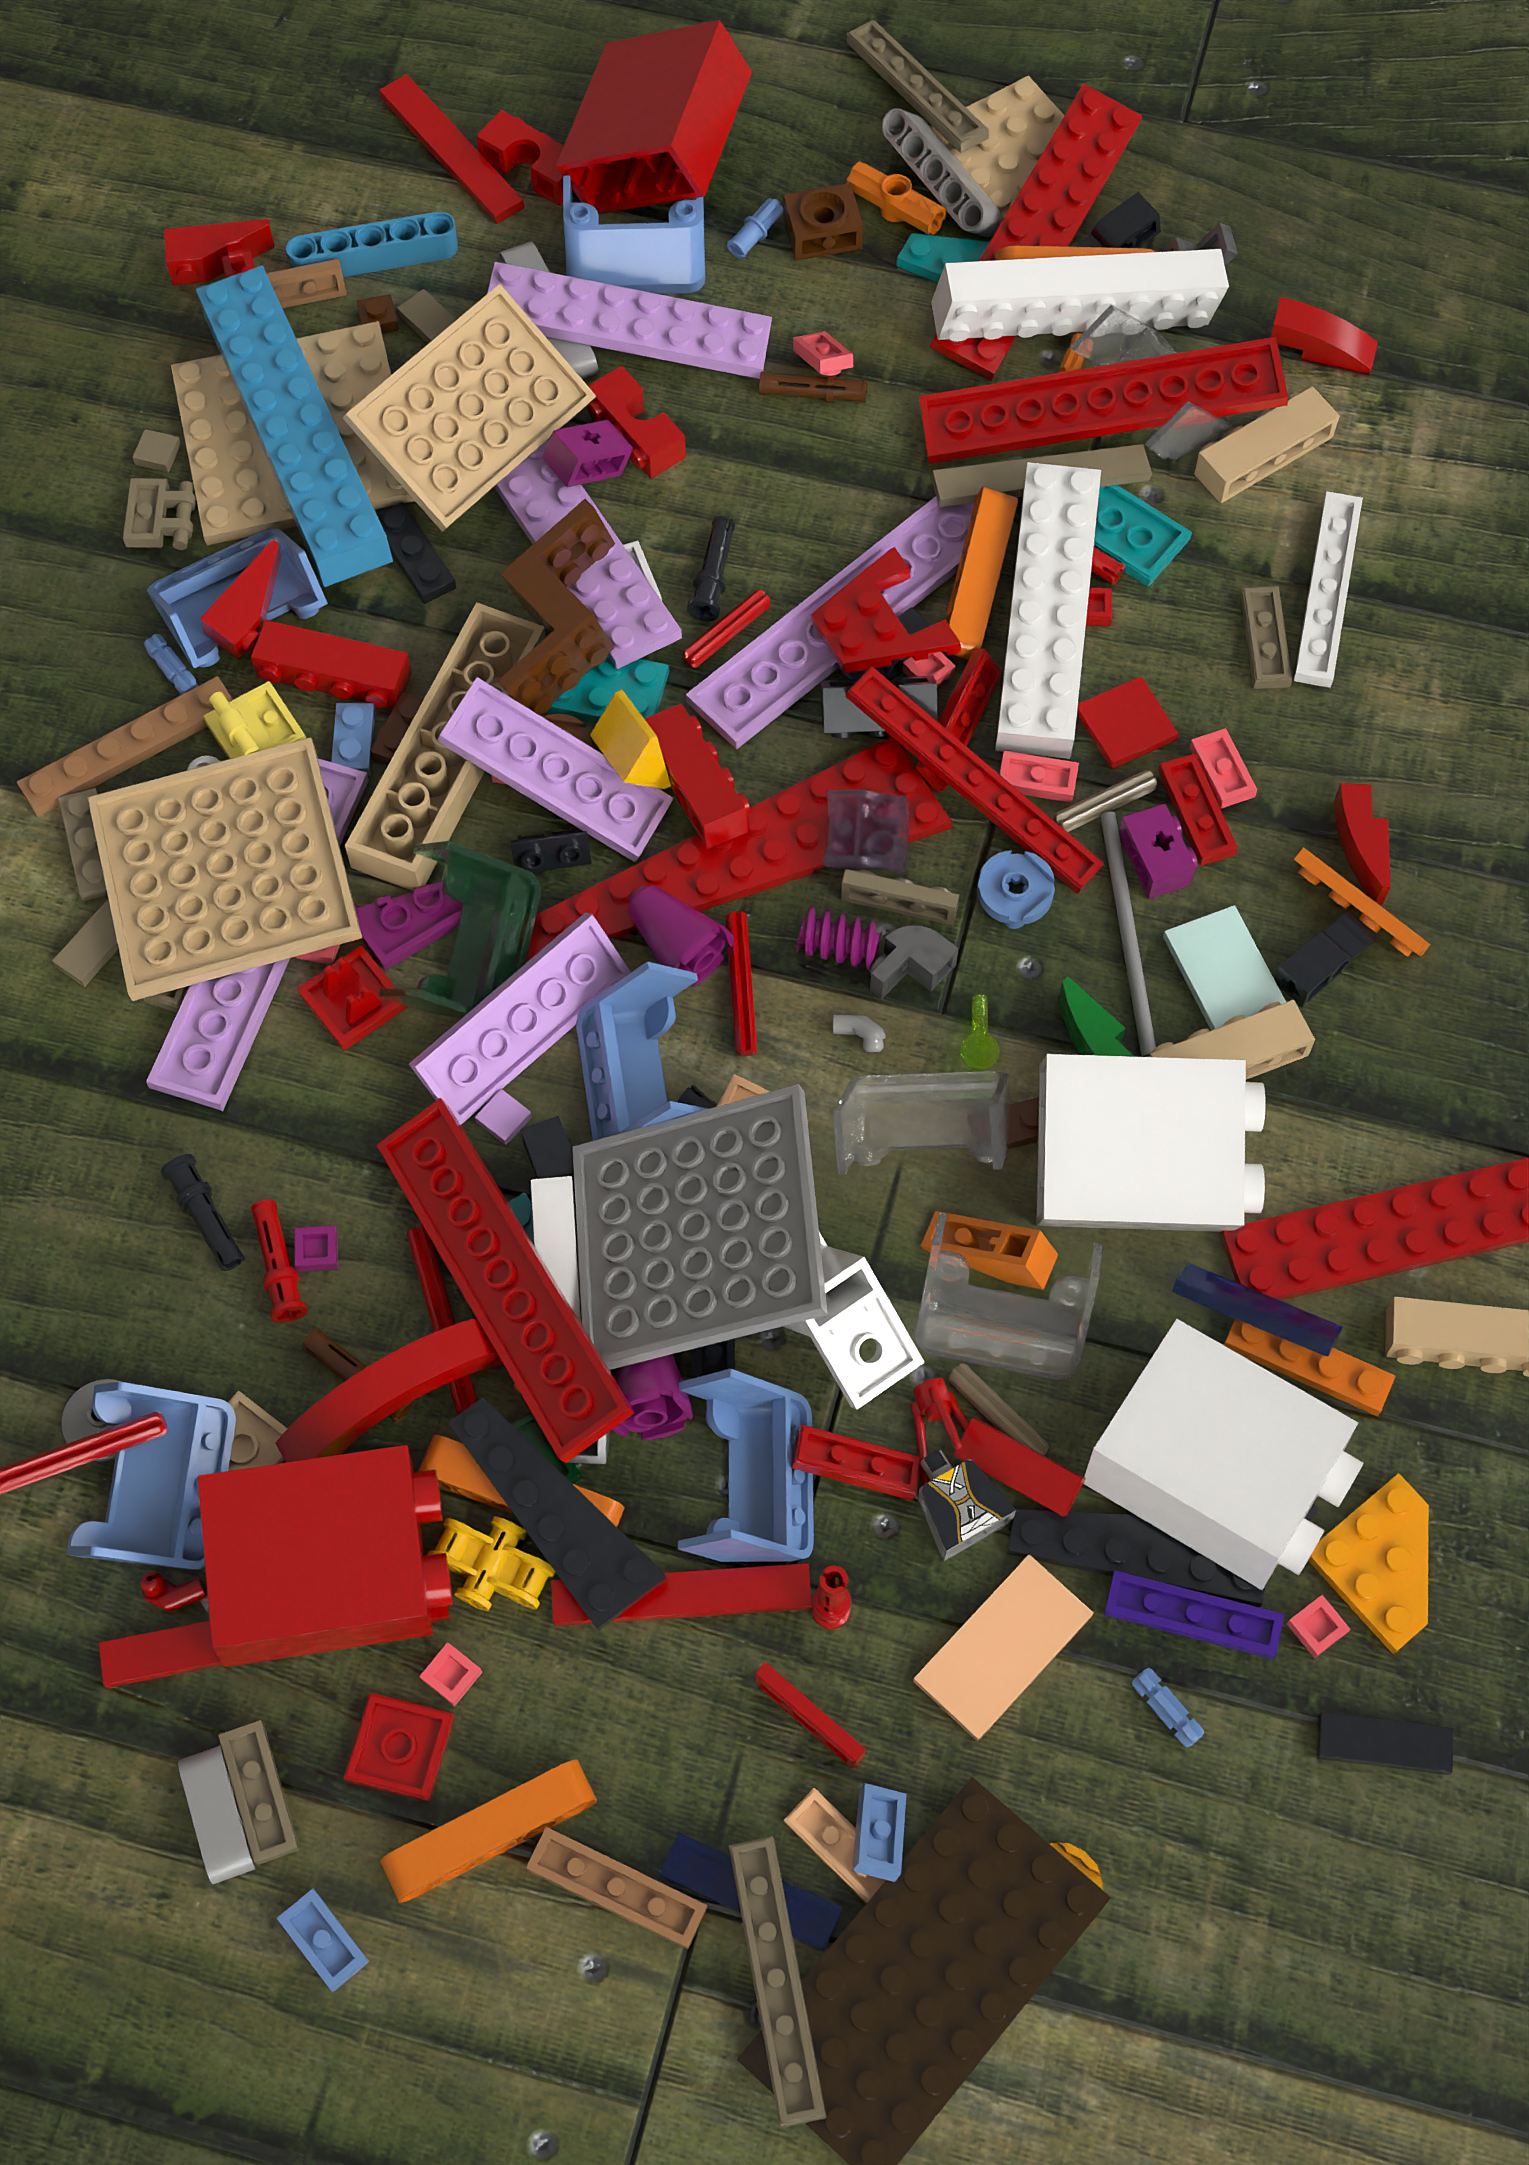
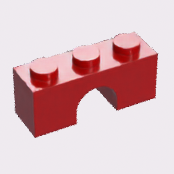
M501 110L476 135L478 151L493 168L505 175L519 164H533L530 167L533 191L554 204L561 206L563 204V175L556 167V164L564 146L553 140L548 134L539 132L527 125L522 119L513 117Z
M623 366L618 367L588 385L596 395L586 406L590 416L595 422L609 420L633 447L629 458L637 469L642 468L652 479L686 458L685 435L664 412L650 420L634 418L644 411L643 388Z

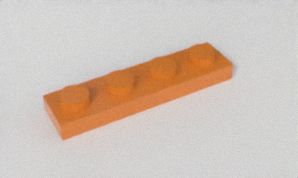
M1304 847L1294 858L1302 866L1298 871L1300 875L1315 886L1321 880L1333 889L1328 895L1345 909L1352 904L1363 912L1359 920L1376 933L1383 928L1394 937L1389 943L1407 957L1412 951L1422 956L1431 944Z
M1240 1307L1224 1343V1346L1243 1357L1377 1417L1382 1411L1396 1377L1389 1372L1243 1307Z

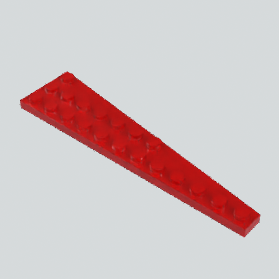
M891 736L750 807L751 814L747 815L749 832L709 849L705 847L699 835L696 834L493 936V942L513 974L585 912L594 916L608 938L615 936L616 939L631 935L630 931L638 928L628 914V907L630 905L628 901L632 893L641 886L655 885L701 912L783 885L790 880H798L813 875L815 870L833 864L838 867L850 863L851 858L869 852L871 855L883 852L887 846L903 841L910 843L950 830L952 821L897 740Z

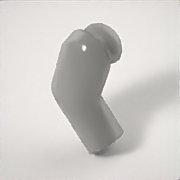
M833 1015V1034L860 1036L863 1038V1049L867 1052H880L884 1048L883 1039L886 1038L884 1029L867 1016Z

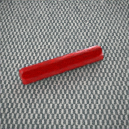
M761 589L755 590L682 651L684 662L693 669L700 666L770 607L769 596Z

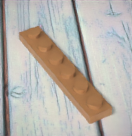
M217 676L17 781V784L34 813L39 817L60 805L58 797L89 790L207 728L208 726L203 715L215 710L209 701L214 693L222 692L228 702L232 701L233 698Z

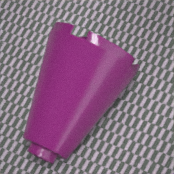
M655 885L641 886L629 898L628 914L658 963L697 973L698 981L693 983L692 987L703 982L722 964L725 957L721 952L726 944L732 948L734 935L726 927Z
M673 1354L616 1368L614 1379L635 1412L612 1429L617 1434L629 1438L628 1431L641 1433V1440L664 1438L682 1431L685 1428V1420L687 1418L692 1419L693 1411L687 1393L679 1390V1382L683 1380Z

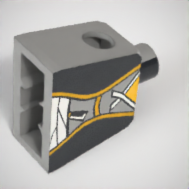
M938 1450L920 1462L931 1481L919 1489L918 1500L944 1561L1013 1522L1016 1509L973 1460H966L952 1468L942 1450Z

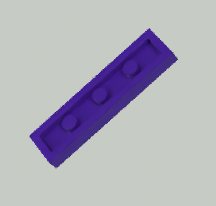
M1116 1570L1112 1574L1104 1616L1269 1659L1276 1657L1284 1618L1282 1613Z

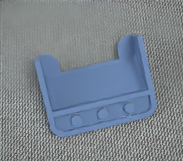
M270 528L260 531L161 578L148 587L147 592L193 668L208 667L220 659L217 648L218 644L203 633L200 618L272 539L279 543L281 563L266 620L276 618L290 610L296 613L299 619H307L317 614L320 607L328 604L305 551L280 529Z
M126 1382L95 1385L92 1408L96 1417L102 1422L120 1425L147 1414L159 1412L163 1414L166 1420L168 1431L163 1436L116 1452L105 1523L87 1521L77 1525L70 1534L66 1555L196 1570L204 1568L205 1558L197 1476L229 1470L236 1425V1415L232 1406L222 1399Z

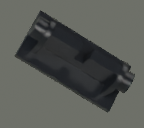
M574 827L573 830L552 832L550 837H545L544 834L525 837L518 835L517 840H511L510 842L516 875L592 864L587 831L579 830L578 827Z

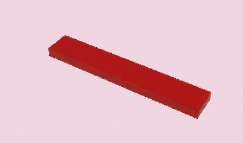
M407 74L379 89L380 98L495 224L524 209V201L519 194Z
M809 1563L664 1573L667 1577L665 1582L610 1623L812 1609ZM551 1580L553 1625L593 1624L562 1580Z

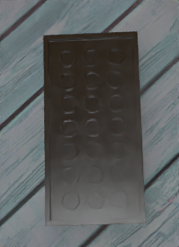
M971 1777L902 1860L901 1875L895 1882L886 1880L801 1982L827 2117L805 2124L849 2165L899 2164L1111 1899L1107 1893L973 1777ZM761 2030L737 2061L774 2094L763 2032Z

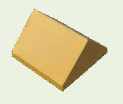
M622 689L615 692L590 734L591 738L623 782L659 789L670 787L671 783L657 735Z

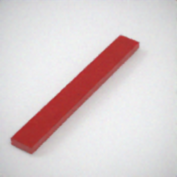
M871 666L847 691L845 697L1022 848L1041 857L1050 866L1053 874L1075 893L1078 894L1104 865L1100 859Z
M448 1606L430 1609L432 1623L450 1619ZM210 1621L99 1643L103 1685L106 1688L223 1665L212 1648Z

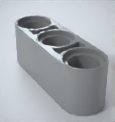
M221 1745L178 1760V1768L200 1851L212 1885L257 1869V1865L253 1862Z

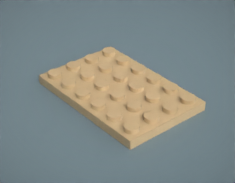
M499 284L344 415L343 420L443 532L546 442L552 435L553 430L562 428L587 406L596 395L503 286Z

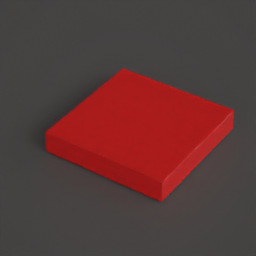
M1142 676L1083 701L1077 707V716L1111 770L1177 741L1179 735Z
M370 1692L343 1779L347 1782L430 1803L455 1719L454 1714Z

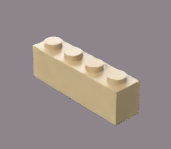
M1313 386L1300 394L1298 392L1288 397V406L1276 407L1273 410L1267 409L1251 423L1244 427L1240 425L1234 428L1222 440L1205 445L1198 454L1194 475L1221 504L1333 438L1340 415Z
M1294 1000L1283 1004L1273 1002L1264 1006L1259 1013L1245 1018L1244 1015L1235 1016L1225 1022L1220 1028L1209 1031V1029L1198 1030L1191 1034L1187 1040L1177 1044L1172 1042L1161 1044L1151 1052L1149 1057L1246 1060L1247 1080L1307 1057L1315 1038Z
M1394 1297L1386 1309L1385 1357L1397 1358L1398 1362L1409 1365L1420 1364L1423 1361L1439 1362V1366L1448 1369H1458L1465 1365L1477 1366L1487 1373H1502L1506 1370L1523 1371V1375L1529 1377V1310Z

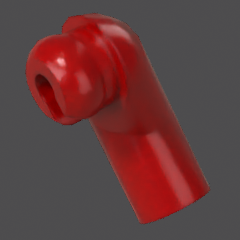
M149 1572L140 1581L142 1595L146 1601L165 1611H175L207 1597L199 1577L177 1586L163 1579L160 1573Z

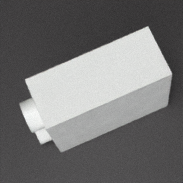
M1047 1054L1039 1066L1036 1226L1212 1232L1234 1231L1244 1226V1213H1261L1264 1203L1265 1178L1263 1165L1245 1163V1131L1261 1132L1264 1125V1084L1246 1082V1060Z
M1176 1319L1094 1447L1083 1484L1263 1590L1278 1564L1298 1576L1306 1565L1325 1531L1305 1519L1317 1496L1339 1507L1364 1463L1344 1452L1358 1422Z

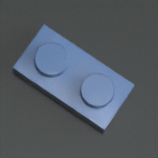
M336 703L331 761L335 764L366 772L368 776H371L372 766L370 750L373 747L376 714L374 703Z
M864 1783L859 1790L852 1871L895 1882L901 1875L906 1808L905 1793Z
M313 1888L277 1917V1920L332 1992L336 1991L370 1962Z

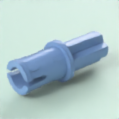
M767 199L753 216H747L744 220V226L728 241L727 247L735 257L744 259L746 254L759 240H764L767 237V230L782 215L784 210L777 199Z

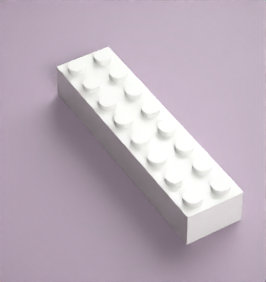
M1221 249L945 263L931 304L938 340L950 339L956 342L966 340L967 338L980 337L993 340L1002 336L1016 335L1028 338L1036 334L1051 333L1062 336L1070 332L1096 334L1104 330L1131 332L1140 328H1155L1157 330H1165L1175 326L1199 328L1209 324L1229 288Z
M1027 462L995 751H1010L1070 759L1075 737L1101 470Z

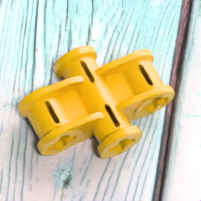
M494 1516L490 1523L493 1529L489 1536L457 1520L446 1518L443 1523L445 1530L435 1550H429L427 1555L446 1553L449 1572L467 1579L463 1588L458 1587L454 1595L477 1609L489 1611L492 1605L489 1600L495 1591L524 1607L537 1610L540 1604L537 1599L548 1577L554 1576L555 1570L546 1561L516 1549L519 1540H525L528 1533L515 1523Z

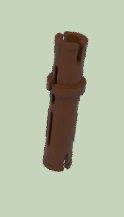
M761 371L759 394L826 399V403H834V400L862 401L866 403L868 380L836 378V375L821 377ZM780 384L810 385V387L782 386ZM817 387L847 388V390L820 389Z
M319 1328L312 1331L303 1342V1351L317 1359L344 1382L366 1368L357 1358L332 1341ZM411 1401L390 1414L389 1417L396 1423L401 1422L411 1411L414 1402Z

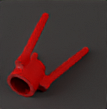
M941 1378L927 1380L917 1385L913 1389L916 1402L910 1405V1409L915 1421L918 1456L921 1457V1461L928 1456L924 1426L925 1416H927L930 1422L942 1420L954 1448L960 1449L962 1443L950 1414L954 1415L964 1433L969 1425V1421L960 1409L954 1393L948 1392L945 1381ZM920 1464L921 1482L923 1486L924 1484L930 1482V1479Z

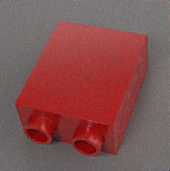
M720 20L702 22L697 25L606 43L556 164V167L563 176L570 175L571 188L582 203L594 206L598 214L705 196L752 74L751 69Z
M408 1445L197 1476L212 1648L224 1667L432 1636L434 1634L430 1609L453 1605L447 1554L441 1553L424 1556L420 1524L443 1521L437 1471L433 1469L414 1472Z

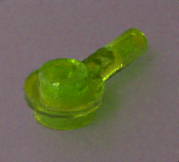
M976 995L972 997V1034L962 1042L960 1055L964 1064L970 1069L985 1071L996 1064L1000 1049L996 1040L988 1035V998L984 995Z

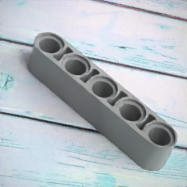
M894 108L886 113L882 122L884 136L942 206L946 208L957 224L963 230L983 237L994 236L1002 223L1000 210L924 119L898 108Z
M532 241L498 253L500 263L549 272ZM546 337L581 379L598 373V364L590 345Z

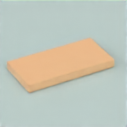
M1028 1555L914 1677L913 1682L978 1742L1087 1623L1094 1612L1031 1555Z

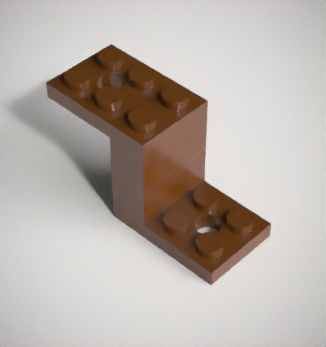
M586 499L581 501L500 573L522 607L539 625L544 626L545 631L549 634L498 679V682L510 698L538 715L546 713L555 700L564 692L573 689L582 676L594 666L601 664L607 658L608 653L614 649L593 613L567 588L576 583L582 573L591 565L603 559L615 545L596 509Z

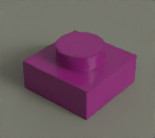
M336 1225L295 1228V1268L298 1272L338 1269V1230Z

